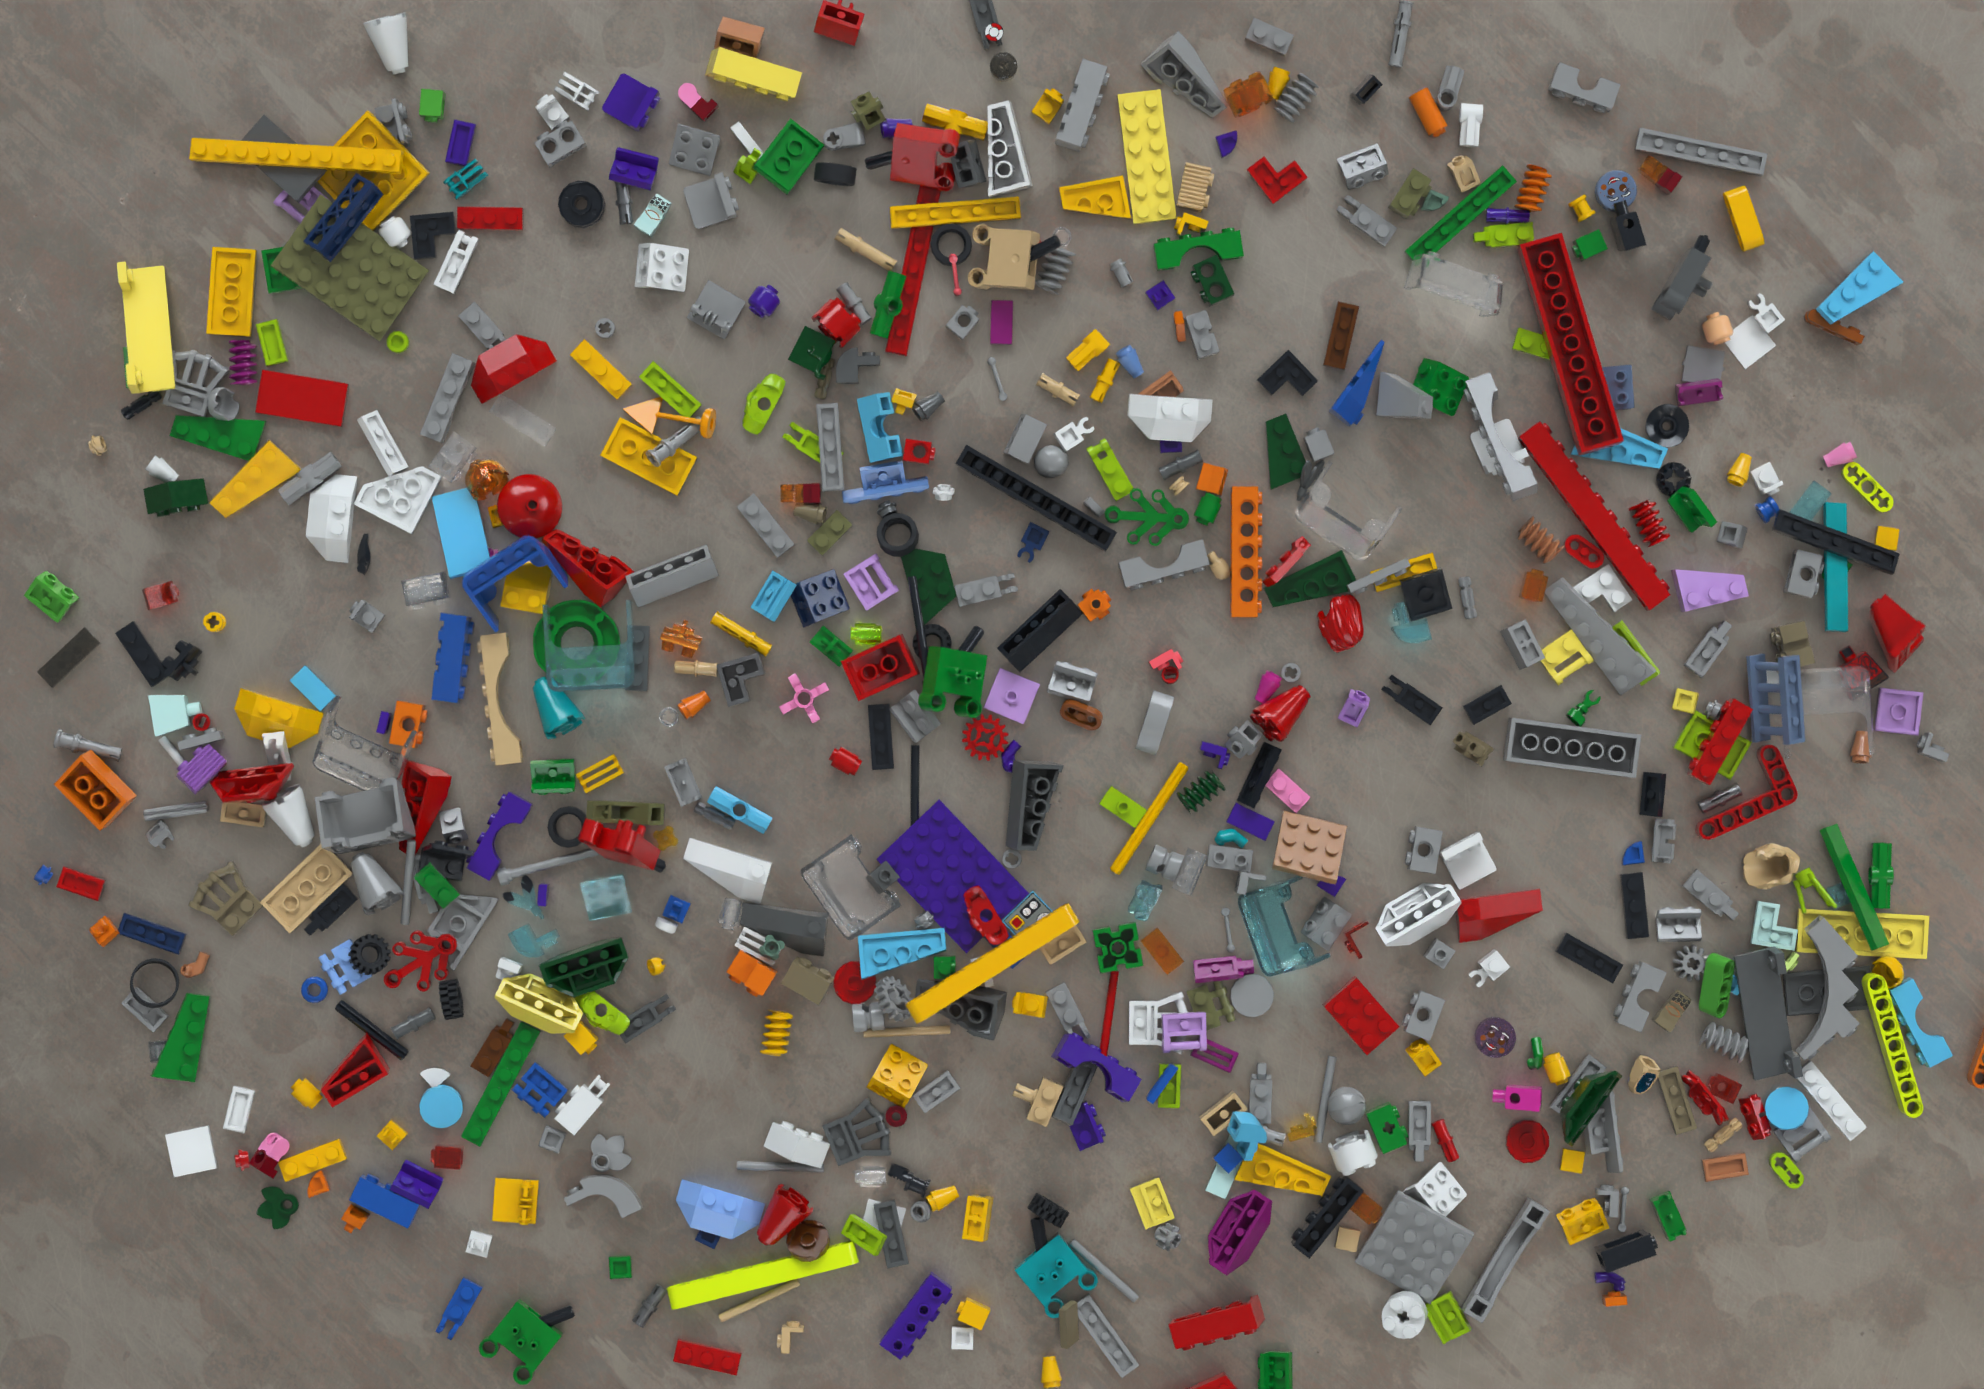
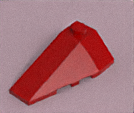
M558 529L553 530L541 540L583 594L600 608L615 598L626 584V576L634 573L630 567L617 557L611 555L609 558L599 553L600 549L594 546L590 549L582 545L579 539Z
M406 761L402 777V787L405 788V797L416 834L415 837L408 840L416 841V855L447 797L452 776L439 768ZM407 840L399 841V850L405 854Z

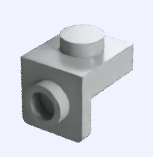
M460 807L439 812L442 834L448 844H458L468 839Z

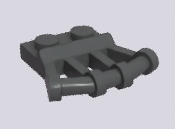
M869 1097L864 1099L849 1115L822 1125L838 1166L863 1156L891 1155V1149H889L890 1129L889 1127L886 1128L883 1120L885 1119L884 1114H881L873 1106L872 1100ZM863 1109L872 1116V1118L855 1125L851 1122ZM874 1123L876 1124L878 1132L858 1139L856 1130ZM880 1138V1149H862V1144Z

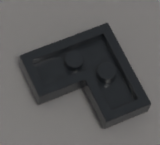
M454 212L410 216L414 259L437 258L435 236L456 234Z
M1287 350L1257 379L1271 396L1286 381L1301 396L1318 382L1290 350Z

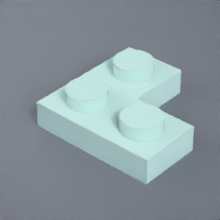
M1757 901L1750 943L1795 951L1798 929L1777 926L1780 904Z

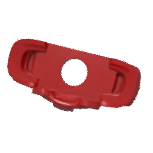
M980 886L969 888L963 896L967 906L966 911L970 919V926L976 929L982 937L985 936L989 943L993 945L1003 943L1007 940L1009 934L987 895ZM989 909L992 912V919L985 922L980 919L982 910Z
M1689 1069L1686 1075L1681 1077L1682 1081L1690 1087L1688 1096L1702 1109V1114H1712L1717 1125H1722L1723 1122L1729 1120L1725 1108L1720 1105L1700 1080V1077Z

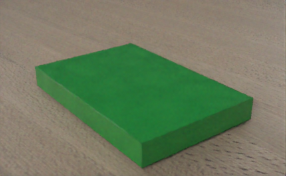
M790 118L753 166V169L787 195L825 145Z

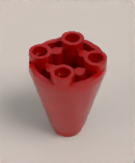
M1298 685L1257 706L1250 715V719L1256 725H1260L1264 730L1263 735L1272 742L1275 739L1282 742L1289 735L1311 696L1303 686Z

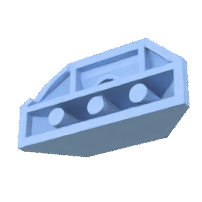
M683 1179L676 1197V1202L691 1228L728 1239H734L759 1225L765 1203Z

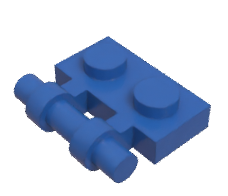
M537 1062L521 1078L527 1086L523 1089L520 1085L516 1084L512 1089L518 1095L517 1098L519 1100H524L533 1108L532 1111L536 1114H541L544 1118L550 1112L544 1105L549 1102L554 1107L569 1090ZM532 1089L542 1097L540 1101H537L529 1094Z

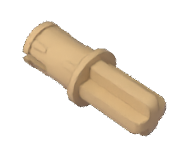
M677 660L674 663V672L693 674L695 677L697 675L717 677L716 665L718 663L698 662V660L696 662Z

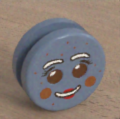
M1621 170L1607 172L1598 180L1595 186V198L1598 204L1610 212H1615L1613 203L1626 200L1629 207L1637 194V186L1631 175Z

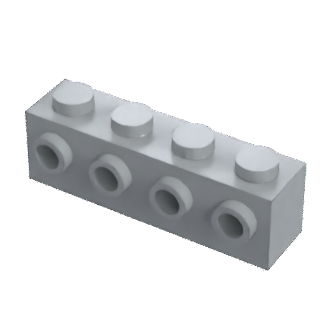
M706 544L626 576V580L637 607H641L719 575Z

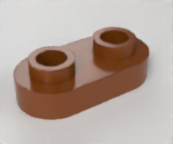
M1068 699L1063 702L1060 709L1063 719L1087 730H1097L1101 726L1103 720L1102 713L1098 709L1082 702Z

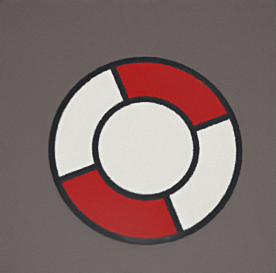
M998 23L988 24L985 28L986 38L992 42L999 41L1003 36L1002 26Z

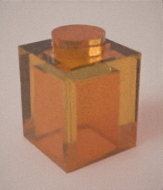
M1531 569V572L1527 571L1524 573L1519 593L1520 598L1536 602L1543 601L1548 576L1543 575L1544 571Z
M1365 1192L1361 1194L1350 1208L1352 1212L1368 1225L1379 1220L1382 1215L1380 1211L1383 1209Z

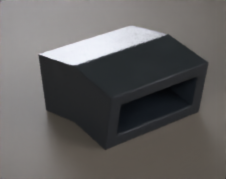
M1369 74L1350 96L1359 105L1365 104L1383 84L1374 75ZM1371 82L1373 87L1361 98L1359 94Z

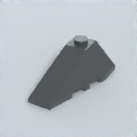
M742 903L741 925L764 936L773 935L774 939L782 940L785 946L802 954L824 956L829 913Z

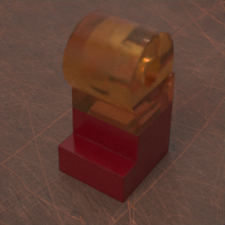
M1649 155L1638 169L1645 178L1667 195L1672 193L1683 177Z
M821 484L780 485V502L821 504Z

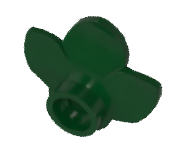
M270 1186L263 1188L261 1192L266 1201L259 1206L256 1214L265 1219H272L273 1229H281L289 1223L290 1216L298 1210V1199L292 1194H285L279 1187ZM288 1200L292 1203L291 1208L285 1207V1201Z

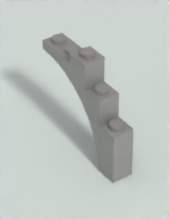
M1821 915L1804 928L1807 935L1813 941L1821 959L1825 992L1822 1009L1815 1026L1808 1037L1795 1050L1803 1060L1813 1058L1819 1052L1818 1048L1823 1044H1829L1835 1038L1834 1034L1838 1033L1842 1038L1845 1036L1849 1037L1856 1032L1859 1022L1843 1006L1845 1002L1849 1003L1857 996L1856 992L1859 989L1842 971L1844 968L1847 970L1852 967L1858 955Z

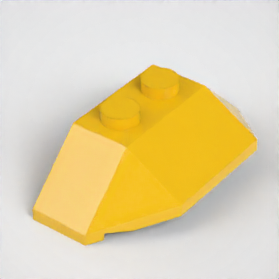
M240 688L234 708L247 736L263 740L262 734L284 731L288 748L318 734L324 715L323 712Z

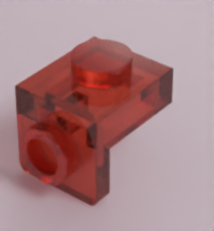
M173 581L142 589L148 611L178 602L179 591L177 586L173 584Z

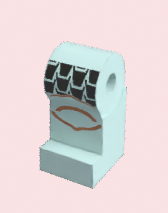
M656 194L640 218L634 223L635 228L652 238L672 203Z

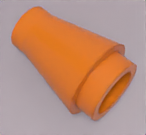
M703 690L700 693L680 700L681 703L677 707L685 719L693 718L711 700Z

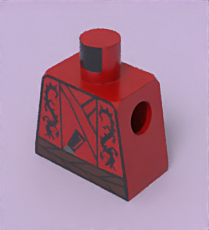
M1850 645L1839 651L1844 663L1837 667V671L1850 700L1857 699L1889 678L1866 651L1856 655Z

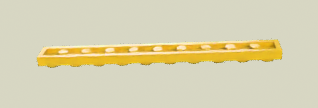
M191 138L189 159L200 162L402 174L404 152L402 150Z

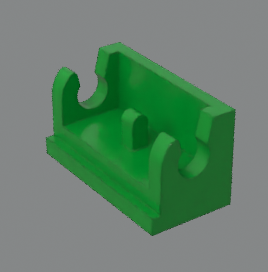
M1670 1191L1649 1199L1668 1241L1671 1242L1676 1240L1677 1236L1687 1234L1686 1227Z

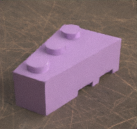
M1671 570L1681 612L1749 596L1744 575Z

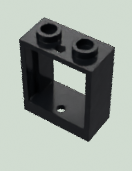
M1642 1229L1594 1248L1601 1267L1609 1273L1657 1255L1655 1249L1658 1248L1655 1237Z

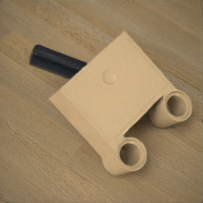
M983 224L978 225L974 228L972 236L976 243L990 247L987 270L973 268L968 274V282L971 286L983 290L991 287L1034 290L1037 259L1059 248L1061 241L1058 236L1054 235L1039 243L1040 233L1034 231L998 229ZM986 231H988V236L984 240L983 235ZM983 274V281L979 283L978 279Z

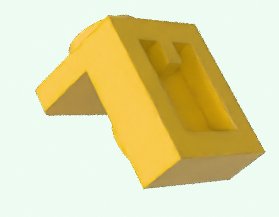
M1046 88L1031 113L1050 124L1064 103V100L1061 98L1063 95L1053 88L1051 90Z
M1184 212L1182 217L1178 216L1174 229H1177L1176 235L1180 236L1185 224L1188 225V230L1200 233L1201 230H1206L1209 221Z
M1016 992L1012 1000L1013 1013L1045 1018L1048 996Z
M1423 1038L1412 1042L1405 1049L1424 1077L1442 1065L1432 1048Z

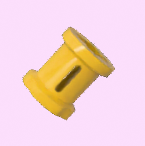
M1585 194L1568 204L1577 214V221L1579 223L1596 213L1595 210H1591L1586 201Z
M210 612L204 617L203 624L207 630L219 632L225 628L226 619L220 613ZM216 617V620L219 621V625L214 626L212 623H210V620L215 619Z

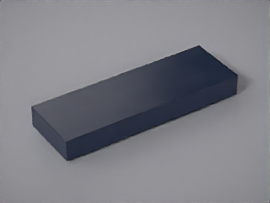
M128 913L123 914L118 928L120 935L178 955L181 952L187 935L186 933Z

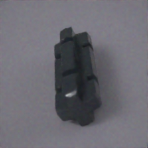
M159 391L148 392V395L144 394L130 403L131 406L127 405L121 409L122 415L127 420L135 416V413L138 414L151 406L152 402L160 400L162 398Z

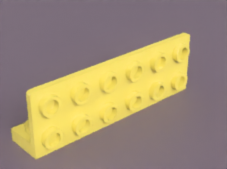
M126 261L117 262L118 282L123 293L129 364H126L127 385L132 394L175 389L164 266L129 269Z

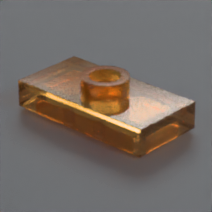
M1158 927L1140 940L1167 975L1184 962Z

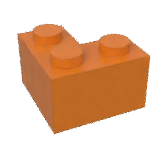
M741 949L727 970V973L730 974L729 979L738 984L741 981L745 983L746 991L755 997L764 995L778 972Z

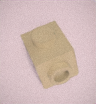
M787 1321V1324L782 1325V1334L777 1335V1347L781 1348V1354H790L791 1332H804V1325H800L799 1321Z

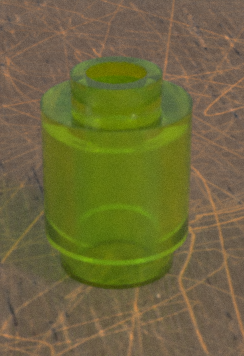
M855 623V627H851V640H855V645H876V643H881V625H876V623Z

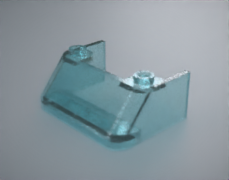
M1302 876L1280 880L1249 891L1246 895L1242 894L1238 898V906L1262 972L1266 976L1270 977L1306 968L1331 957L1330 953L1314 956L1313 949L1308 943H1297L1283 903L1289 901L1292 896L1289 884L1303 879Z

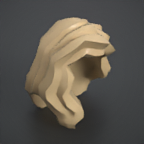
M1777 844L1763 845L1747 853L1743 858V878L1749 886H1755L1758 889L1767 890L1774 886L1786 885L1793 880V875L1798 871L1800 857L1788 847H1782Z

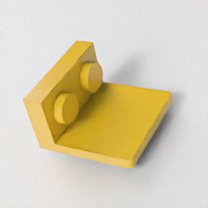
M890 1044L866 1088L905 1108L928 1064Z

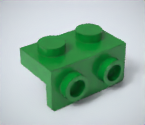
M574 759L531 760V793L546 795L548 793L568 794L575 791Z
M1266 1351L1260 1353L1258 1358V1368L1260 1369L1258 1389H1293L1292 1352Z

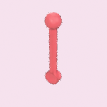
M950 254L949 261L952 263L955 285L953 293L959 296L962 290L959 288L956 266L958 257L956 254Z

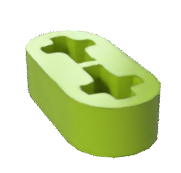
M1783 1152L1771 1154L1769 1165L1788 1187L1793 1189L1799 1188L1804 1182L1802 1172ZM1776 1157H1784V1160L1782 1161V1163L1786 1166L1784 1170L1779 1165H1774L1776 1164ZM1788 1171L1793 1175L1798 1174L1796 1177L1797 1183L1788 1182L1790 1180L1787 1174Z

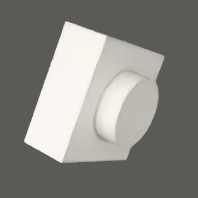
M952 1326L951 1349L973 1350L974 1327Z

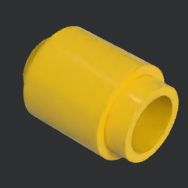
M1559 1052L1543 1057L1545 1062L1543 1066L1550 1083H1555L1558 1086L1568 1082L1567 1078L1571 1074L1564 1057Z
M299 1078L290 1087L293 1090L291 1095L304 1107L308 1106L311 1110L323 1098L320 1094L321 1091L306 1078L303 1081Z

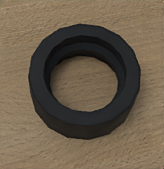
M818 162L815 165L814 180L832 185L854 186L857 169L842 164Z
M952 223L945 224L932 235V254L943 265L952 266L949 257L944 256L940 252L938 244L942 235L948 232L957 233L964 240V249L957 256L958 261L956 265H959L966 261L971 253V237L962 226Z
M903 513L887 515L880 521L877 527V539L880 548L886 554L902 557L911 553L918 544L919 533L916 524L911 517ZM895 524L906 525L910 530L909 541L901 546L890 545L885 539V532L890 526Z
M568 806L555 811L551 815L547 827L553 842L566 848L578 846L582 842L578 841L579 835L571 840L560 837L556 830L558 819L563 815L571 814L578 817L581 826H583L586 819V814L582 810Z

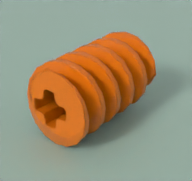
M1527 164L1526 167L1531 171L1524 173V176L1528 179L1521 182L1526 188L1519 189V193L1523 196L1516 198L1520 204H1516L1514 207L1520 210H1529L1530 212L1542 211L1537 206V203H1544V200L1539 196L1547 194L1542 187L1550 185L1544 180L1545 178H1552V175L1547 173L1545 168Z

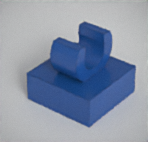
M670 895L662 915L683 923L691 903Z

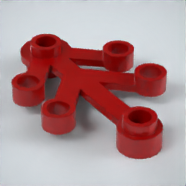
M420 930L414 931L410 935V941L415 945L423 943L434 946L429 951L408 947L402 941L395 943L392 948L395 955H406L416 959L399 970H389L384 976L385 985L389 988L398 987L403 977L422 966L417 988L422 992L427 991L431 987L429 977L432 961L439 954V965L434 972V976L440 981L446 979L449 974L447 969L449 955L453 954L457 949V941L450 934H442L435 938L424 935ZM414 934L420 936V941L414 939ZM448 941L450 947H445L443 942ZM397 945H400L403 948L402 952H399L396 949ZM438 970L444 971L445 976H440ZM392 974L397 976V981L392 980ZM421 981L427 983L426 988L421 986Z

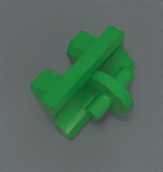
M822 626L810 641L813 646L839 667L842 665L841 661L847 659L853 652L849 646L825 626Z

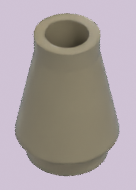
M796 503L793 515L816 525L819 523L823 524L826 519L827 507L822 506V504Z

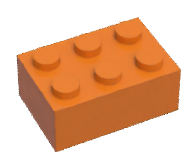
M92 750L80 755L54 784L99 831L111 825L137 797Z

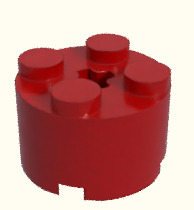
M836 297L834 300L829 299L811 318L813 322L819 321L820 325L818 328L825 336L834 339L835 343L837 341L840 342L839 347L843 348L861 330V320L854 313L849 314L844 309L846 307L845 304Z

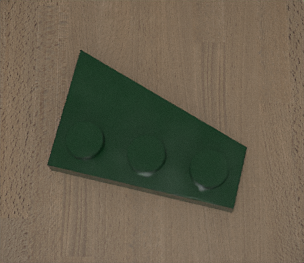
M1286 413L1265 422L1270 490L1301 478L1302 468L1306 462Z

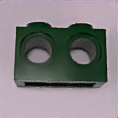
M1217 255L1192 266L1193 271L1190 273L1195 284L1199 283L1202 291L1199 293L1204 304L1208 302L1209 306H1213L1234 296L1235 293ZM1209 266L1213 270V275L1204 277L1201 274V268ZM1212 286L1220 287L1222 290L1221 296L1213 297L1210 294V288Z

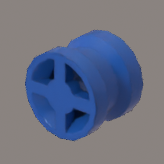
M1771 496L1767 497L1765 502L1755 504V509L1764 523H1768L1770 518L1776 516L1777 511L1780 510Z

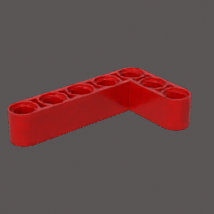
M1762 745L1757 750V759L1771 789L1697 823L1695 829L1698 837L1707 840L1714 839L1783 808L1797 799V789L1777 747L1774 745ZM1769 748L1773 752V757L1767 761L1763 753ZM1776 768H1779L1782 772V777L1779 780H1775L1772 776ZM1785 788H1788L1791 792L1788 800H1784L1781 796V792ZM1765 797L1771 800V805L1768 809H1764L1761 804ZM1745 806H1749L1751 809V815L1748 818L1742 815V809ZM1725 815H1729L1732 820L1728 827L1722 824V818ZM1705 824H1710L1712 832L1705 836L1702 833V827Z

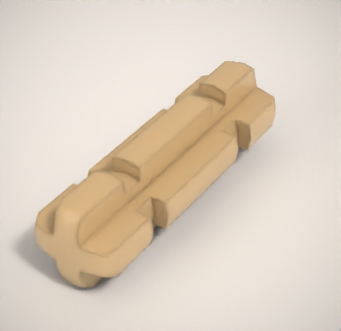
M1733 1118L1728 1122V1126L1722 1127L1713 1135L1714 1138L1708 1139L1704 1143L1710 1152H1714L1719 1148V1144L1722 1145L1734 1135L1733 1132H1737L1742 1128L1743 1125L1737 1118Z

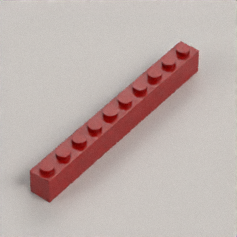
M1537 422L1518 436L1519 442L1526 448L1527 453L1646 611H1650L1671 595L1668 592L1670 587L1663 579L1659 580L1656 576L1657 570L1653 564L1643 559L1642 555L1644 553L1637 544L1633 545L1631 543L1629 532L1624 527H1619L1616 523L1618 518L1611 509L1607 511L1603 505L1604 499L1598 492L1594 493L1590 488L1591 482L1585 475L1581 476L1577 471L1579 467L1572 457L1568 459L1564 451L1566 449L1562 443L1552 438L1550 434L1553 432L1546 423Z

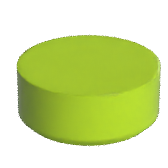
M395 331L388 336L387 346L394 353H403L409 347V339L403 332Z

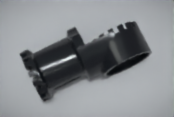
M894 1163L891 1164L887 1174L890 1177L893 1176V1178L897 1177V1180L900 1179V1181L906 1182L904 1191L911 1190L920 1194L922 1198H924L928 1189L926 1187H929L931 1181L930 1179L918 1178L909 1169Z

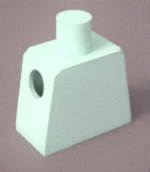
M148 695L155 736H163L191 726V716L202 713L201 703H188L187 695Z

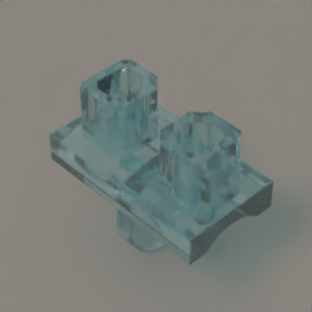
M1142 880L1135 889V895L1128 907V912L1133 913L1138 920L1147 921L1163 890L1162 885H1152Z

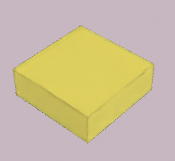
M1677 688L1672 709L1695 714L1699 693Z

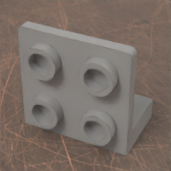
M394 98L391 99V105L375 108L376 118L404 147H409L412 133L404 120L408 118L406 107Z

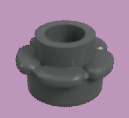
M889 500L878 506L877 514L884 519L887 515L897 513V504L891 503Z

